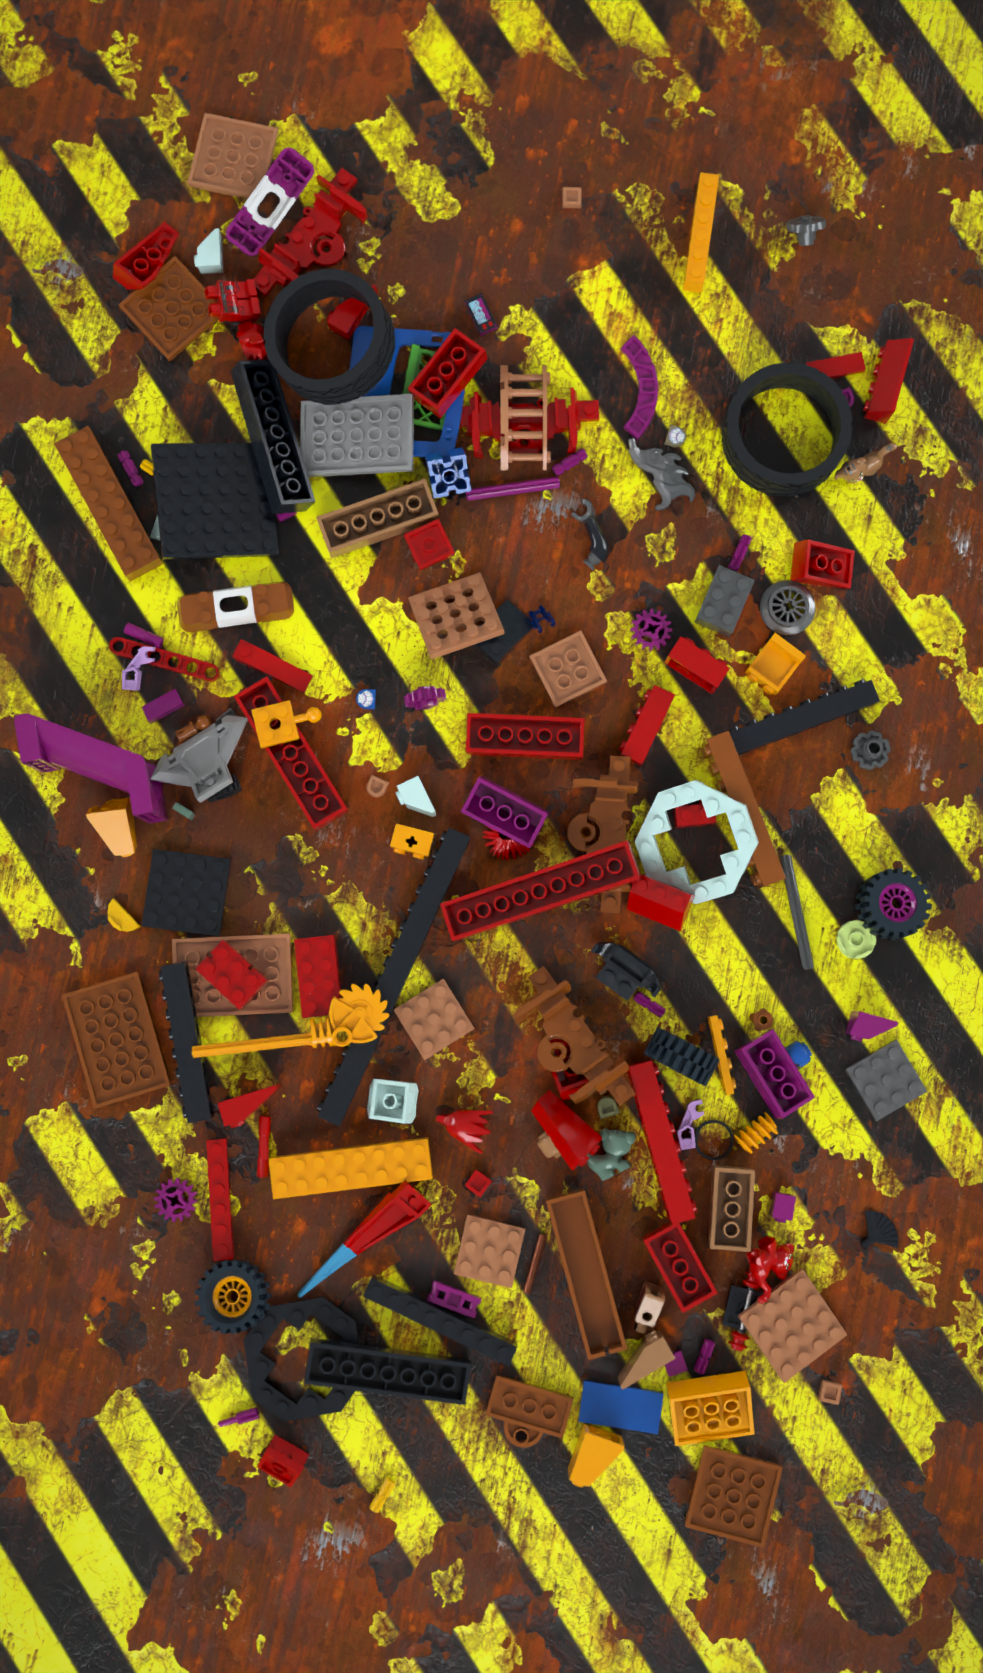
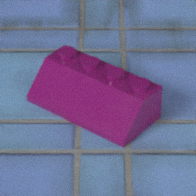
M483 776L478 777L461 810L462 813L528 848H531L549 814V811Z
M774 1029L765 1032L734 1050L775 1119L785 1118L815 1098Z

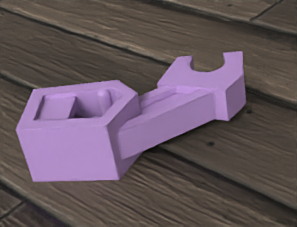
M143 646L138 649L137 655L128 667L122 671V689L140 690L142 671L139 668L143 664L154 662L155 658H149L147 653L149 651L154 652L155 647ZM130 671H135V680L129 679Z
M701 1099L690 1101L686 1105V1112L679 1128L676 1130L680 1150L696 1148L694 1129L690 1125L693 1120L704 1115V1111L697 1112L695 1110L696 1105L702 1104ZM689 1128L690 1137L681 1138V1132Z

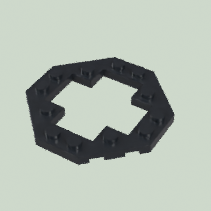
M324 1296L270 1305L269 1309L264 1311L265 1317L258 1321L259 1324L253 1327L243 1340L252 1398L283 1421L341 1412L355 1391L332 1388L325 1398L309 1386L297 1403L266 1380V1377L277 1362L261 1350L283 1319L300 1330L311 1314L341 1335L343 1338L340 1342L360 1344L356 1319Z

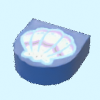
M364 689L359 691L356 696L358 706L362 709L375 710L376 690Z

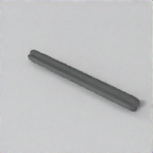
M791 855L780 856V861L786 876L784 881L802 967L804 970L814 968Z

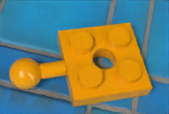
M290 700L252 709L261 749L300 739L296 723L307 720L316 723L322 716L321 711L316 707H311L306 713L294 716ZM278 719L281 721L279 729H271L270 723L272 720Z

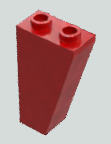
M550 1090L536 1102L531 1112L550 1137L568 1166L573 1171L578 1165L583 1167L589 1160L588 1155L591 1154L593 1156L599 1150L600 1146L598 1144L602 1137Z

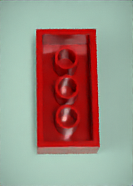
M455 328L408 387L409 394H413L414 400L441 419L488 359L486 350Z
M328 935L294 939L302 1018L329 1015L333 997L342 998V995L339 993L341 984L336 936Z
M668 1222L641 1237L682 1313L718 1294L680 1223L672 1225Z

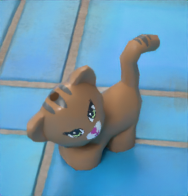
M891 443L882 447L878 452L873 451L863 457L845 462L841 469L836 471L834 478H843L848 483L855 484L862 480L864 476L874 475L882 466L883 457L887 453L896 450L897 445Z

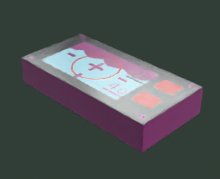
M482 293L464 301L480 336L497 329V324Z

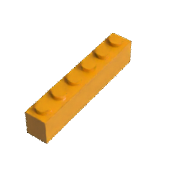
M701 172L699 176L683 290L701 293L704 285L719 175Z

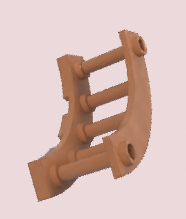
M500 365L501 434H504V437H500L501 470H508V463H512V461H542L543 470H547V463H550L551 453L547 451V384H550V372H546V365H542V374H512V372H508V365ZM512 382H542V389H512V387H508V384H512ZM512 397H542V409H512V407H508V399H512ZM512 417H543V431H512V429H508V419H512ZM512 439H543L542 453H512V451H508V441H512Z

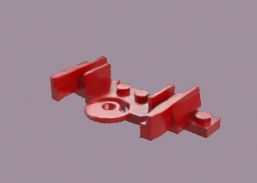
M341 168L331 182L320 175L316 177L317 183L329 191L330 194H327L322 189L319 193L314 194V209L312 210L309 206L303 209L304 218L298 222L290 233L285 234L286 239H289L287 244L279 242L278 245L275 243L274 249L270 254L262 248L258 250L260 255L258 260L264 267L256 275L254 281L256 290L265 297L268 296L277 283L285 287L288 283L299 277L297 274L301 270H308L314 263L319 266L330 267L342 260L345 254V243L338 232L342 227L340 220L346 211L358 218L363 225L366 222V209L357 200L348 195L357 183V178L345 169ZM322 236H328L332 238V240L325 238L319 241V238ZM317 242L318 258L314 254V246ZM329 247L330 251L324 252L323 249Z
M570 387V405H568V408H566V399L555 397L554 402H550L547 406V440L553 439L557 433L568 432L569 446L567 454L575 453L578 438L577 431L581 430V422L599 421L598 400L577 401V393L574 387ZM474 392V397L470 398V406H463L460 428L466 427L467 436H472V449L475 458H483L480 436L493 437L496 442H500V437H504V434H501L499 402H496L495 405H491V400H488V403H482L478 392ZM542 398L537 400L536 406L533 403L512 404L508 401V407H512V409H542V405H540ZM512 417V419H508V429H512V431H543V417ZM523 439L508 441V451H512V453H540L542 450L543 439H525L528 441V444L525 446L521 444Z

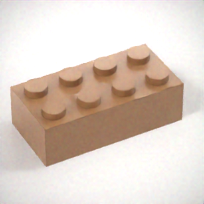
M712 1165L707 1246L710 1249L751 1252L754 1169Z

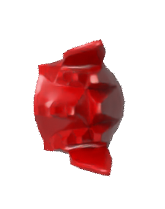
M251 320L237 325L238 332L236 336L239 338L245 357L248 360H269L264 345L266 342L264 340V327L257 323L253 324Z
M460 1109L451 1114H438L436 1121L445 1125L452 1137L482 1154L483 1151L473 1142H482L483 1139L480 1137L491 1133L483 1125L488 1124L487 1119L480 1115L493 1114V1111Z

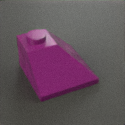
M851 1011L845 1034L851 1035L850 1039L862 1042V1039H871L898 1026V1022L861 1011Z

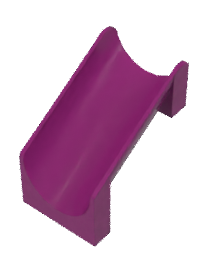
M28 713L15 716L14 722L21 763L41 773L57 771L63 768L128 792L130 794L133 816L147 823L168 820L162 782L151 780L156 766L145 762L143 756Z

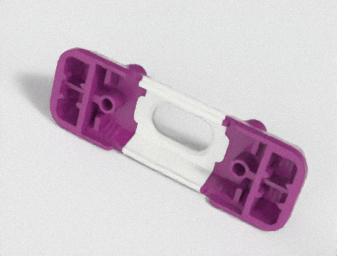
M284 148L226 230L227 239L246 255H257L259 253L258 250L265 245L312 178L314 167L311 162L293 148ZM274 192L279 196V205L269 218H263L258 214L257 207L267 193Z

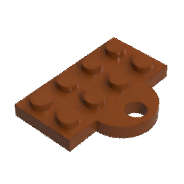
M496 1374L485 1415L504 1421V1432L507 1439L517 1447L526 1448L535 1445L541 1439L543 1433L563 1438L574 1397ZM524 1431L527 1437L525 1440L519 1441L515 1437L516 1433Z

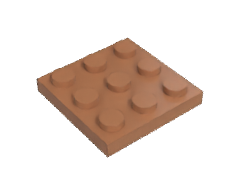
M582 631L529 656L555 708L607 683Z
M444 979L394 1009V1012L424 1060L475 1029Z
M467 1214L454 1274L512 1288L525 1228Z

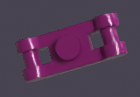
M433 1280L431 1285L433 1289L427 1297L429 1302L472 1318L476 1317V1308L481 1303V1297ZM440 1291L446 1292L444 1299L438 1297ZM465 1300L470 1301L468 1308L463 1306Z

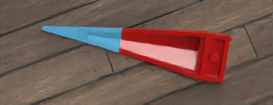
M405 1180L394 1192H389L298 1292L299 1298L375 1243L418 1219L432 1205L430 1201Z

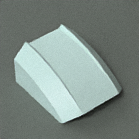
M373 1079L369 1087L367 1105L369 1119L404 1124L412 1123L416 1117L417 1096L419 1092L417 1084Z

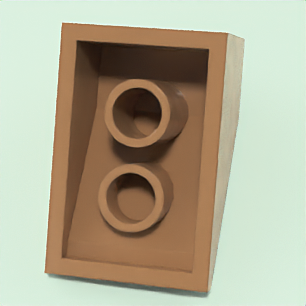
M652 1329L644 1334L645 1337L641 1339L617 1378L622 1390L675 1359L659 1329L656 1331Z

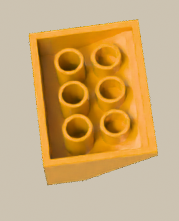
M746 1371L666 1383L675 1446L754 1435L751 1388Z

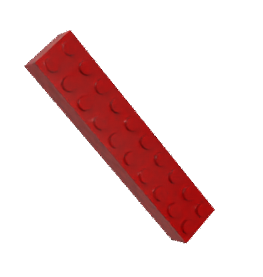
M624 841L440 903L451 940L459 941L642 880L630 842Z

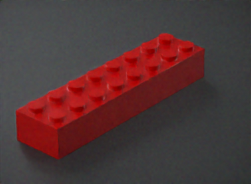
M267 676L234 696L256 734L252 709L283 702ZM274 719L270 723L271 729L274 730L279 729L281 726V721L278 719ZM297 726L300 739L266 747L265 749L315 831H318L349 812Z
M649 1059L628 1064L629 1071L627 1073L631 1087L636 1093L634 1098L667 1218L672 1225L694 1219V1213L697 1212L694 1200L689 1197V1193L692 1190L689 1181L686 1178L684 1179L683 1173H686L684 1162L678 1157V1153H681L678 1141L673 1139L672 1134L675 1133L673 1122L668 1120L667 1114H670L668 1104L662 1099V1095L665 1094L663 1085L657 1081L656 1075H659L657 1064L652 1063V1060Z

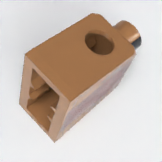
M644 1281L634 1309V1320L636 1321L634 1330L644 1334L648 1326H655L665 1302L663 1287Z

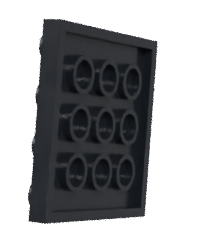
M153 849L141 926L220 937L231 859Z

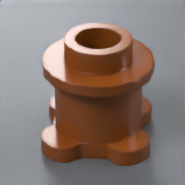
M764 1008L749 1016V1019L755 1025L754 1029L756 1031L766 1030L773 1023L772 1015ZM762 1016L765 1018V1022L763 1024L760 1022V1018Z

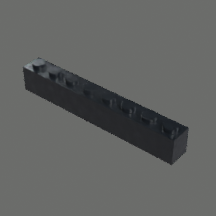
M865 679L853 683V687H840L836 689V693L829 695V692L819 695L818 700L811 702V699L805 700L797 708L789 706L782 709V713L778 715L770 713L764 716L762 721L757 722V719L745 723L746 727L739 729V726L728 729L738 756L876 705L880 700L872 680L866 682Z
M188 961L164 964L160 966L161 970L158 973L160 982L164 984L162 997L163 1001L167 1002L168 1009L165 1010V1015L171 1025L169 1037L174 1042L172 1055L173 1059L177 1060L178 1065L175 1071L176 1077L180 1079L181 1083L179 1095L184 1100V1106L182 1107L183 1117L187 1118V1123L211 1120L214 1117L205 1059L204 1057L193 1058L192 1046L202 1045Z
M374 1274L363 1294V1297L505 1365H510L516 1352L517 1342L444 1307L429 1302L427 1299Z

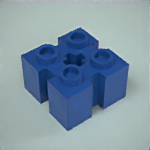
M462 447L447 450L448 455L441 456L440 452L425 454L433 498L449 496L448 491L455 490L456 494L471 491L470 479L466 471L468 469L466 455Z

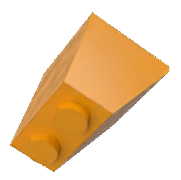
M583 1423L568 1466L569 1479L572 1483L579 1487L584 1485L589 1487L624 1450L625 1446L622 1436L594 1425Z

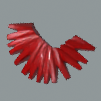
M494 829L483 830V833L488 834L483 835V838L492 839L485 843V846L494 845L489 852L494 851L493 856L498 853L497 858H499L502 852L501 860L504 859V856L506 860H509L510 850L514 859H516V851L520 857L523 856L522 852L526 855L525 850L530 851V848L509 837H502L499 835L500 832Z

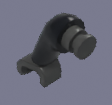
M582 499V505L587 507L586 514L579 516L573 512L571 515L578 522L584 523L591 545L588 549L590 553L587 557L589 558L587 560L584 559L583 562L594 570L595 564L598 565L601 561L605 563L608 559L610 552L609 544L595 518L596 512L593 504L587 499Z

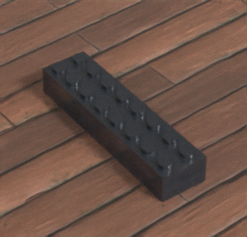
M270 360L239 361L231 370V375L272 514L307 511L316 501L278 373Z
M310 1338L304 1384L466 1405L471 1362L469 1359Z

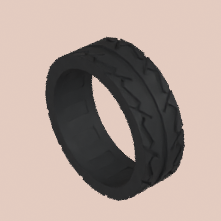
M330 268L314 270L299 276L290 282V285L285 286L276 296L269 308L270 311L267 313L264 324V340H266L264 345L268 359L287 385L299 396L309 401L324 405H336L356 400L368 393L369 389H373L381 381L390 366L388 364L392 362L395 350V334H393L395 330L392 319L374 289L361 277L351 272ZM343 296L354 298L371 308L374 320L373 338L363 358L352 369L340 376L318 380L301 376L291 369L287 354L288 337L298 317L309 306L329 297Z
M788 362L772 364L753 373L736 390L723 420L722 446L727 462L732 466L731 469L749 487L773 496L800 495L822 484L838 466L851 441L853 427L851 424V408L845 395L842 394L843 391L825 373L819 372L818 369L806 364ZM787 388L807 394L817 401L830 420L833 443L829 457L815 468L800 473H781L766 468L748 453L742 442L739 432L741 408L751 398L769 389Z

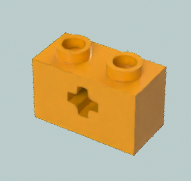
M396 824L390 847L394 849L393 852L405 855V852L413 853L412 857L424 860V856L429 857L434 833ZM414 838L417 845L414 844L412 847H409L407 840Z

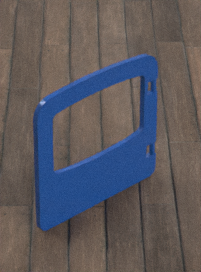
M360 326L356 328L353 338L350 369L367 352L373 338L374 327ZM394 328L395 350L392 362L388 364L390 366L381 381L373 389H369L370 391L362 397L391 395L393 375L400 347L415 344L420 347L440 348L451 332L442 333ZM432 337H443L442 343L432 342ZM465 388L446 411L440 440L437 442L414 440L413 457L425 458V454L440 452L441 456L448 455L447 450L455 449L462 417Z

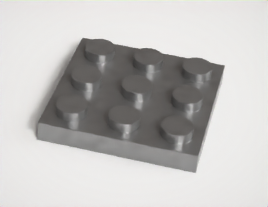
M897 1040L891 1041L845 1068L875 1121L880 1120L927 1092Z

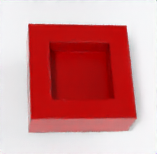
M475 1169L464 1186L481 1197L492 1180Z

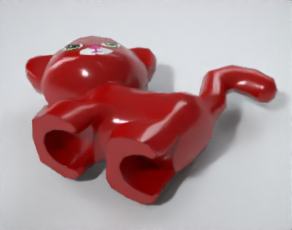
M768 1236L758 1241L759 1249L754 1248L746 1254L751 1273L757 1279L759 1286L764 1290V1294L757 1298L760 1304L767 1302L771 1297V1287L765 1280L769 1275L770 1269L780 1280H785L787 1272L791 1269L794 1261L792 1255L794 1252L793 1244L777 1245L776 1239Z

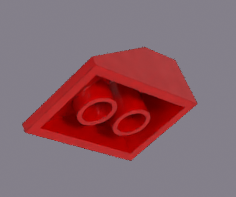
M809 539L795 542L790 581L850 589L855 551Z
M560 1039L550 1040L551 1044L560 1042L566 1047L567 1055L563 1060L566 1063L571 1055L570 1046ZM556 1049L554 1051L555 1056H559L561 1054V1051L559 1049ZM571 1068L562 1072L550 1071L562 1102L571 1099L568 1095L577 1092L589 1082L584 1075H576Z
M281 1084L272 1085L219 1102L218 1107L224 1127L230 1125V1128L245 1124L244 1120L253 1115L281 1088Z

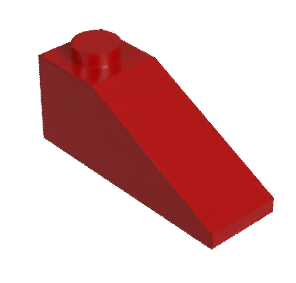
M374 284L371 285V287L378 295L377 286ZM354 298L346 300L329 313L327 317L329 330L349 340L369 307Z

